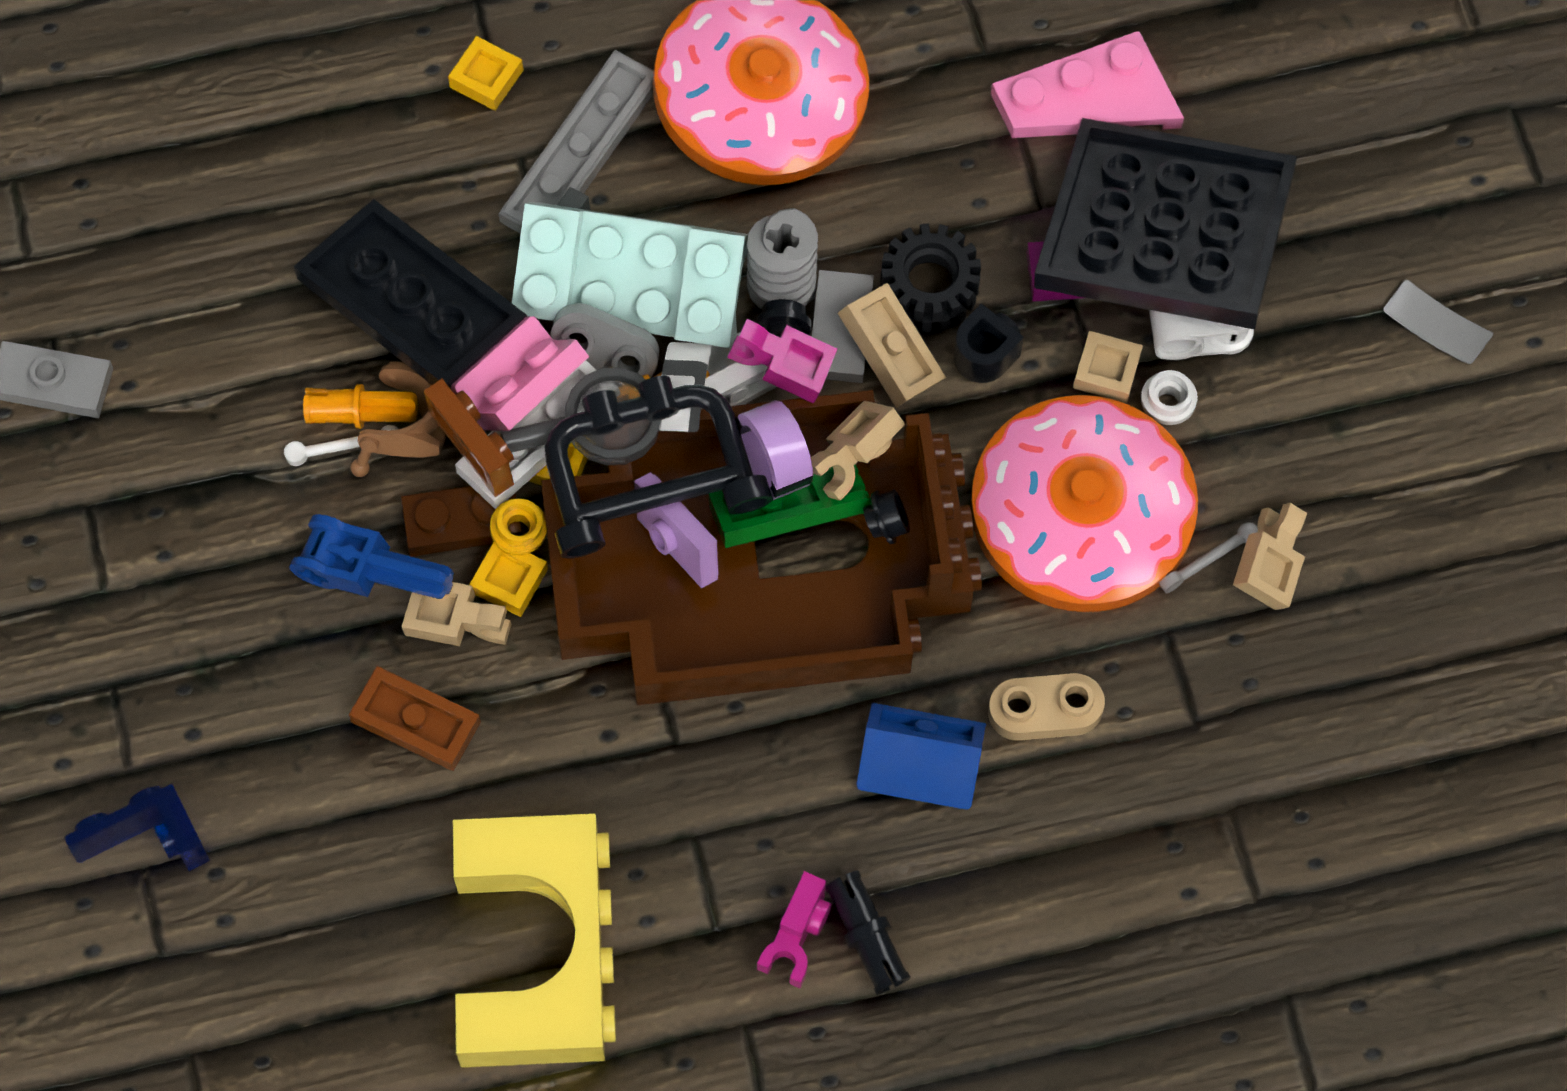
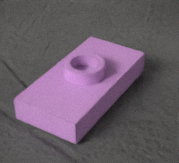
M650 472L635 480L634 486L635 489L661 483L662 481ZM681 502L637 513V519L649 531L656 548L663 555L670 554L701 588L718 580L717 540Z

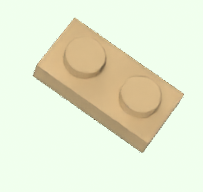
M888 283L850 303L838 312L839 317L896 408L946 378Z

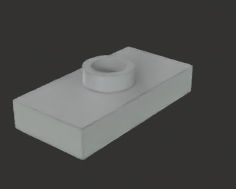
M2 341L0 346V400L99 418L114 368L110 360Z

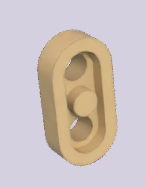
M1072 673L1014 678L1002 682L993 691L988 707V718L993 729L1002 737L1018 741L1083 735L1093 730L1101 720L1105 706V697L1099 684L1083 674ZM1070 694H1079L1085 699L1086 704L1080 708L1072 707L1067 703L1066 697ZM1012 699H1022L1028 704L1029 709L1025 712L1017 713L1010 709L1008 702Z

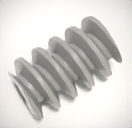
M795 208L779 210L773 215L766 216L756 222L748 233L747 290L750 299L760 309H762L765 303L772 300H794L806 306L815 298L818 233L815 224L805 213Z

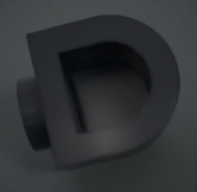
M981 303L963 321L957 331L954 351L955 366L963 377L972 382L988 383L995 381L1021 356L1024 337L1021 335L1018 326L1008 316L1000 312L994 314Z

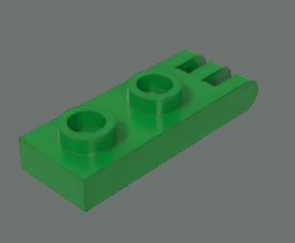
M856 464L854 465V484L841 501L829 498L823 491L826 484L833 478V467H830L822 476L813 474V481L809 486L772 500L768 505L748 513L730 514L722 490L708 494L709 508L725 548L863 514V507L871 504L869 493L865 491L866 487L862 477L858 475L859 471Z

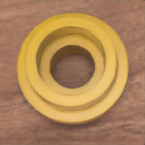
M511 499L500 504L493 512L490 521V534L494 543L501 550L513 555H525L538 549L545 540L547 533L545 514L535 503L526 499ZM513 522H522L528 527L529 531L525 535L516 536L508 530V526Z

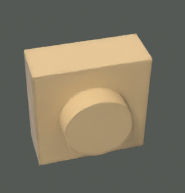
M1089 331L1073 389L1127 403L1143 345Z

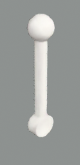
M386 425L381 430L390 431L398 430V428L394 425ZM358 436L309 446L293 441L286 445L284 455L290 465L300 466L306 462L308 457L358 448L360 446L357 442Z

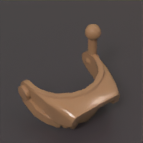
M390 362L380 369L379 378L384 384L402 392L415 393L422 419L398 430H362L357 439L361 451L350 467L352 474L356 477H364L368 474L370 470L368 462L373 452L408 458H427L438 456L441 453L446 434L430 415L423 392L432 384L404 362Z

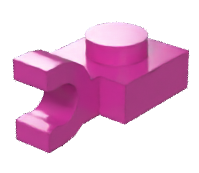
M746 319L740 334L736 336L727 358L749 366H756L761 363L766 365L767 369L762 380L814 403L821 392L837 348L786 325L780 337L769 333L761 325Z
M804 871L781 920L774 942L767 945L757 962V970L768 974L775 960L781 957L789 958L795 964V968L790 976V984L801 989L808 968L807 956L802 946L808 933L815 936L820 934L832 903L824 900L826 880Z

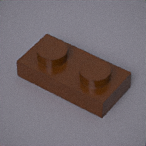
M471 486L401 496L407 544L411 557L493 544L494 541L490 534V521L495 508ZM516 493L512 495L508 500L516 499ZM513 522L508 526V530L513 535L522 536L520 522Z

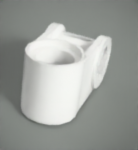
M1149 310L1155 354L1160 359L1182 360L1193 356L1232 355L1246 349L1253 338L1254 329ZM1232 335H1236L1234 341H1230Z

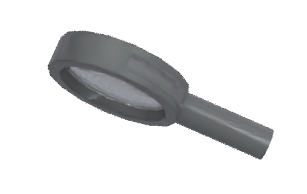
M601 368L585 375L572 388L565 406L564 417L514 428L510 431H502V439L509 447L511 453L545 445L549 432L560 420L573 414L584 412L582 399L586 396L602 390H613L618 402L638 398L640 395L637 386L645 379L638 373L623 368ZM644 419L625 424L621 429L609 434H587L579 436L571 442L589 460L604 465H626L643 457L656 443L662 420L648 421Z

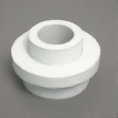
M1166 370L1154 374L1146 381L1141 393V404L1145 413L1158 423L1177 425L1189 419L1193 414L1197 404V391L1191 380L1183 373ZM1164 394L1172 395L1177 399L1178 404L1175 406L1165 405L1160 402L1159 397Z

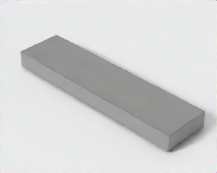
M614 50L499 212L500 223L521 234L525 203L537 202L557 205L569 187L584 194L653 96L654 70Z

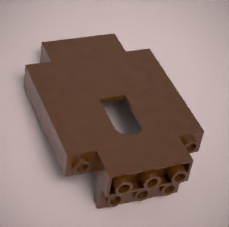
M873 390L818 396L814 403L803 398L780 400L797 421L805 438L810 457L818 452L825 451L830 446L826 438L863 401L875 403ZM770 402L731 406L737 419L739 414ZM701 409L697 432L659 431L656 443L643 457L626 465H608L609 473L574 476L581 502L585 503L635 490L634 481L650 472L656 475L662 482L726 466L712 417L705 409ZM929 413L907 415L904 438L892 440L891 446L882 455L870 460L868 463L860 461L856 463L859 471L858 475L862 477L866 487L865 491L870 496L876 490L881 494L893 489L898 492L908 515L910 532L896 537V544L891 545L883 536L878 538L872 536L864 513L835 520L850 522L858 526L868 541V551L863 560L847 569L760 579L755 542L725 548L709 508L708 494L680 501L717 540L718 580L703 588L691 578L670 554L663 555L656 548L649 531L637 519V513L600 523L606 543L602 549L578 558H562L555 538V532L564 526L551 479L541 480L562 660L630 652L637 706L911 673L913 653L922 652L918 618L970 612L973 593L982 590L978 557L968 558L965 540L973 538L971 509L969 504L960 505L957 487L965 486L964 465L961 453H951L949 434H942L941 432L932 433ZM644 419L625 424L621 429L605 434L606 449H624L637 443L646 433L650 421Z

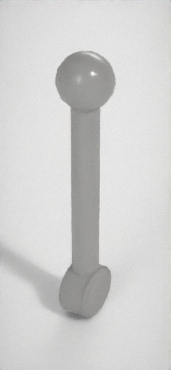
M1251 522L1243 523L1238 528L1236 535L1181 570L1173 571L1166 575L1159 583L1160 587L1166 594L1172 592L1187 578L1239 545L1246 544L1248 535L1258 532L1257 525Z

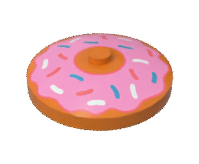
M696 0L673 20L660 42L653 72V96L658 116L667 134L676 146L699 166L716 175L736 182L754 185H778L795 182L820 172L836 161L848 149L861 127L867 107L869 75L864 54L851 30L833 11L817 0Z
M1089 395L1057 397L1032 405L1002 425L987 443L980 456L974 474L970 505L974 532L985 557L996 572L1013 588L1025 596L1053 608L1076 612H1100L1127 606L1141 600L1159 588L1161 580L1177 569L1188 550L1195 530L1198 515V494L1195 477L1186 455L1174 437L1156 420L1141 410L1114 399Z

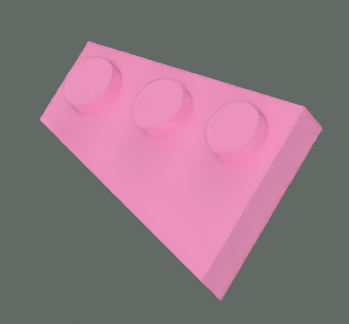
M1139 31L995 82L991 88V96L1012 138L1077 135L1082 118L1131 127L1162 125V130L1182 129L1184 117Z

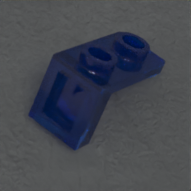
M173 784L162 789L159 786L146 788L132 796L128 802L129 805L109 815L97 813L88 816L74 827V832L64 837L77 863H81L154 827L168 858L171 859L180 854L188 871L210 861Z

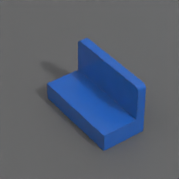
M872 703L865 731L857 788L861 791L965 810L970 809L986 723Z

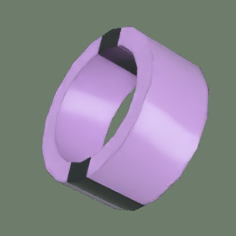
M775 400L739 414L736 420L753 475L766 476L773 500L809 486L813 481L811 457L801 429L790 410L781 401Z

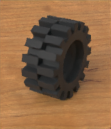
M929 223L920 224L918 235H914L911 227L902 231L901 242L894 237L889 243L888 253L884 252L882 259L880 287L886 283L889 284L913 325L916 320L922 322L921 332H931L932 323L934 322L939 323L941 331L950 329L952 318L958 324L966 319L967 309L969 311L973 310L979 292L981 262L980 258L975 259L976 248L972 243L964 246L965 235L958 230L952 238L948 237L949 226L939 224L937 234L930 233ZM923 263L938 264L949 271L952 281L944 291L937 293L923 292L911 284L909 279L911 270Z

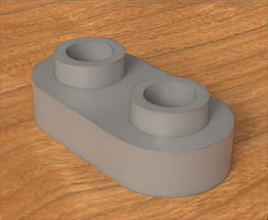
M582 303L568 305L556 315L551 329V338L553 340L570 339L569 335L573 333L583 334L588 341L580 345L589 355L586 361L596 370L601 368H623L638 373L641 376L648 374L651 378L654 375L659 359V346L654 336L647 330L591 305ZM630 355L635 357L639 363L634 366H628L620 358Z

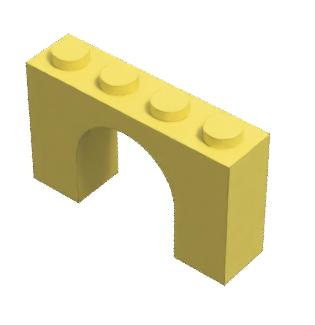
M596 814L453 820L454 880L458 894L509 891L537 893L558 904L568 915L575 929L574 945L568 960L561 970L547 982L521 991L455 994L456 1054L461 1068L605 1061L604 1042H616L615 1006H603V984L614 983L613 947H602L601 926L612 925L611 889L600 890L599 868H610L609 832L598 833Z

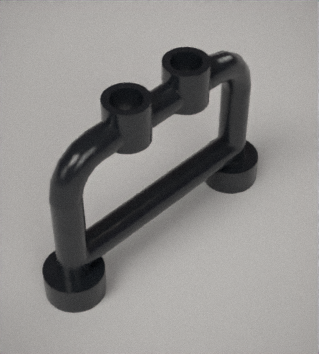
M665 375L652 377L639 383L637 389L640 397L618 402L613 390L598 391L583 398L584 412L576 413L560 420L549 432L544 447L547 469L564 524L562 528L555 532L561 557L565 559L578 558L602 549L606 543L600 526L601 522L721 490L730 514L748 513L771 503L773 498L767 478L764 475H753L735 413L728 400L716 389L701 384L673 388L670 377ZM690 407L705 409L711 415L726 466L585 503L581 502L567 451L573 439L587 434H609L621 429L625 424L644 419L648 421L663 420L677 414L679 410Z

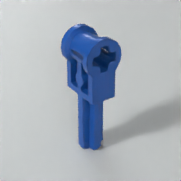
M315 514L311 517L308 526L312 531L299 557H294L289 565V569L294 575L312 585L326 589H339L366 597L369 596L374 583L435 599H442L445 595L450 594L453 587L454 573L450 567L389 551L390 546L380 532L346 524L336 518L321 514Z

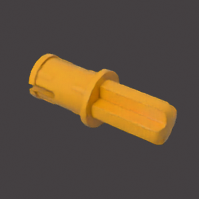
M356 384L355 389L307 387L303 398V414L306 424L343 423L354 424L356 429H362L365 422L415 421L418 414V400L413 392L365 391L363 384Z

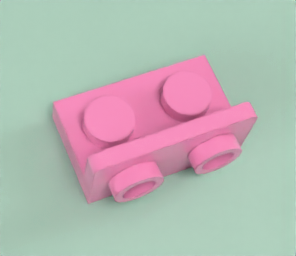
M528 316L451 385V390L454 394L463 390L470 397L481 415V419L477 423L483 430L510 431L588 359L589 355L576 339L553 340L536 317Z

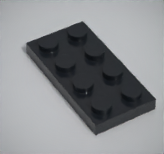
M375 199L293 266L297 279L429 383L434 384L443 378L450 389L451 385L527 317L523 311Z

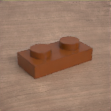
M443 378L425 389L423 392L430 415L492 494L497 497L512 487L514 482L509 463L514 460L513 454L497 432H493L488 436L477 423L481 419V415L470 397L463 390L454 394Z
M376 666L349 713L351 723L453 772L481 723L479 714L379 666Z

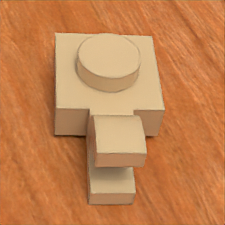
M863 401L826 438L830 446L825 451L818 452L811 457L813 474L822 476L830 467L834 469L832 480L823 488V491L829 498L841 501L854 484V465L858 461L868 463L870 460L882 455L891 446L892 438L905 425L893 407Z
M1292 503L1283 504L1280 514L1269 507L1261 509L1257 524L1258 532L1248 535L1233 583L1235 587L1274 610L1290 607L1305 556L1293 550L1297 535L1303 527L1307 512Z
M452 582L453 587L450 594L445 595L442 599L411 593L402 623L405 636L460 646L464 632L467 631L483 640L506 645L512 625L510 620L505 619L506 607L495 604L474 603L475 592L471 585Z

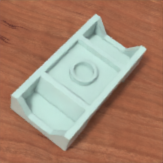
M537 202L525 203L512 304L523 311L527 317L534 316L537 319L554 321L558 312L568 305L576 303L588 304L639 326L651 334L674 337V340L730 348L737 336L736 309L741 273L747 254L748 234Z

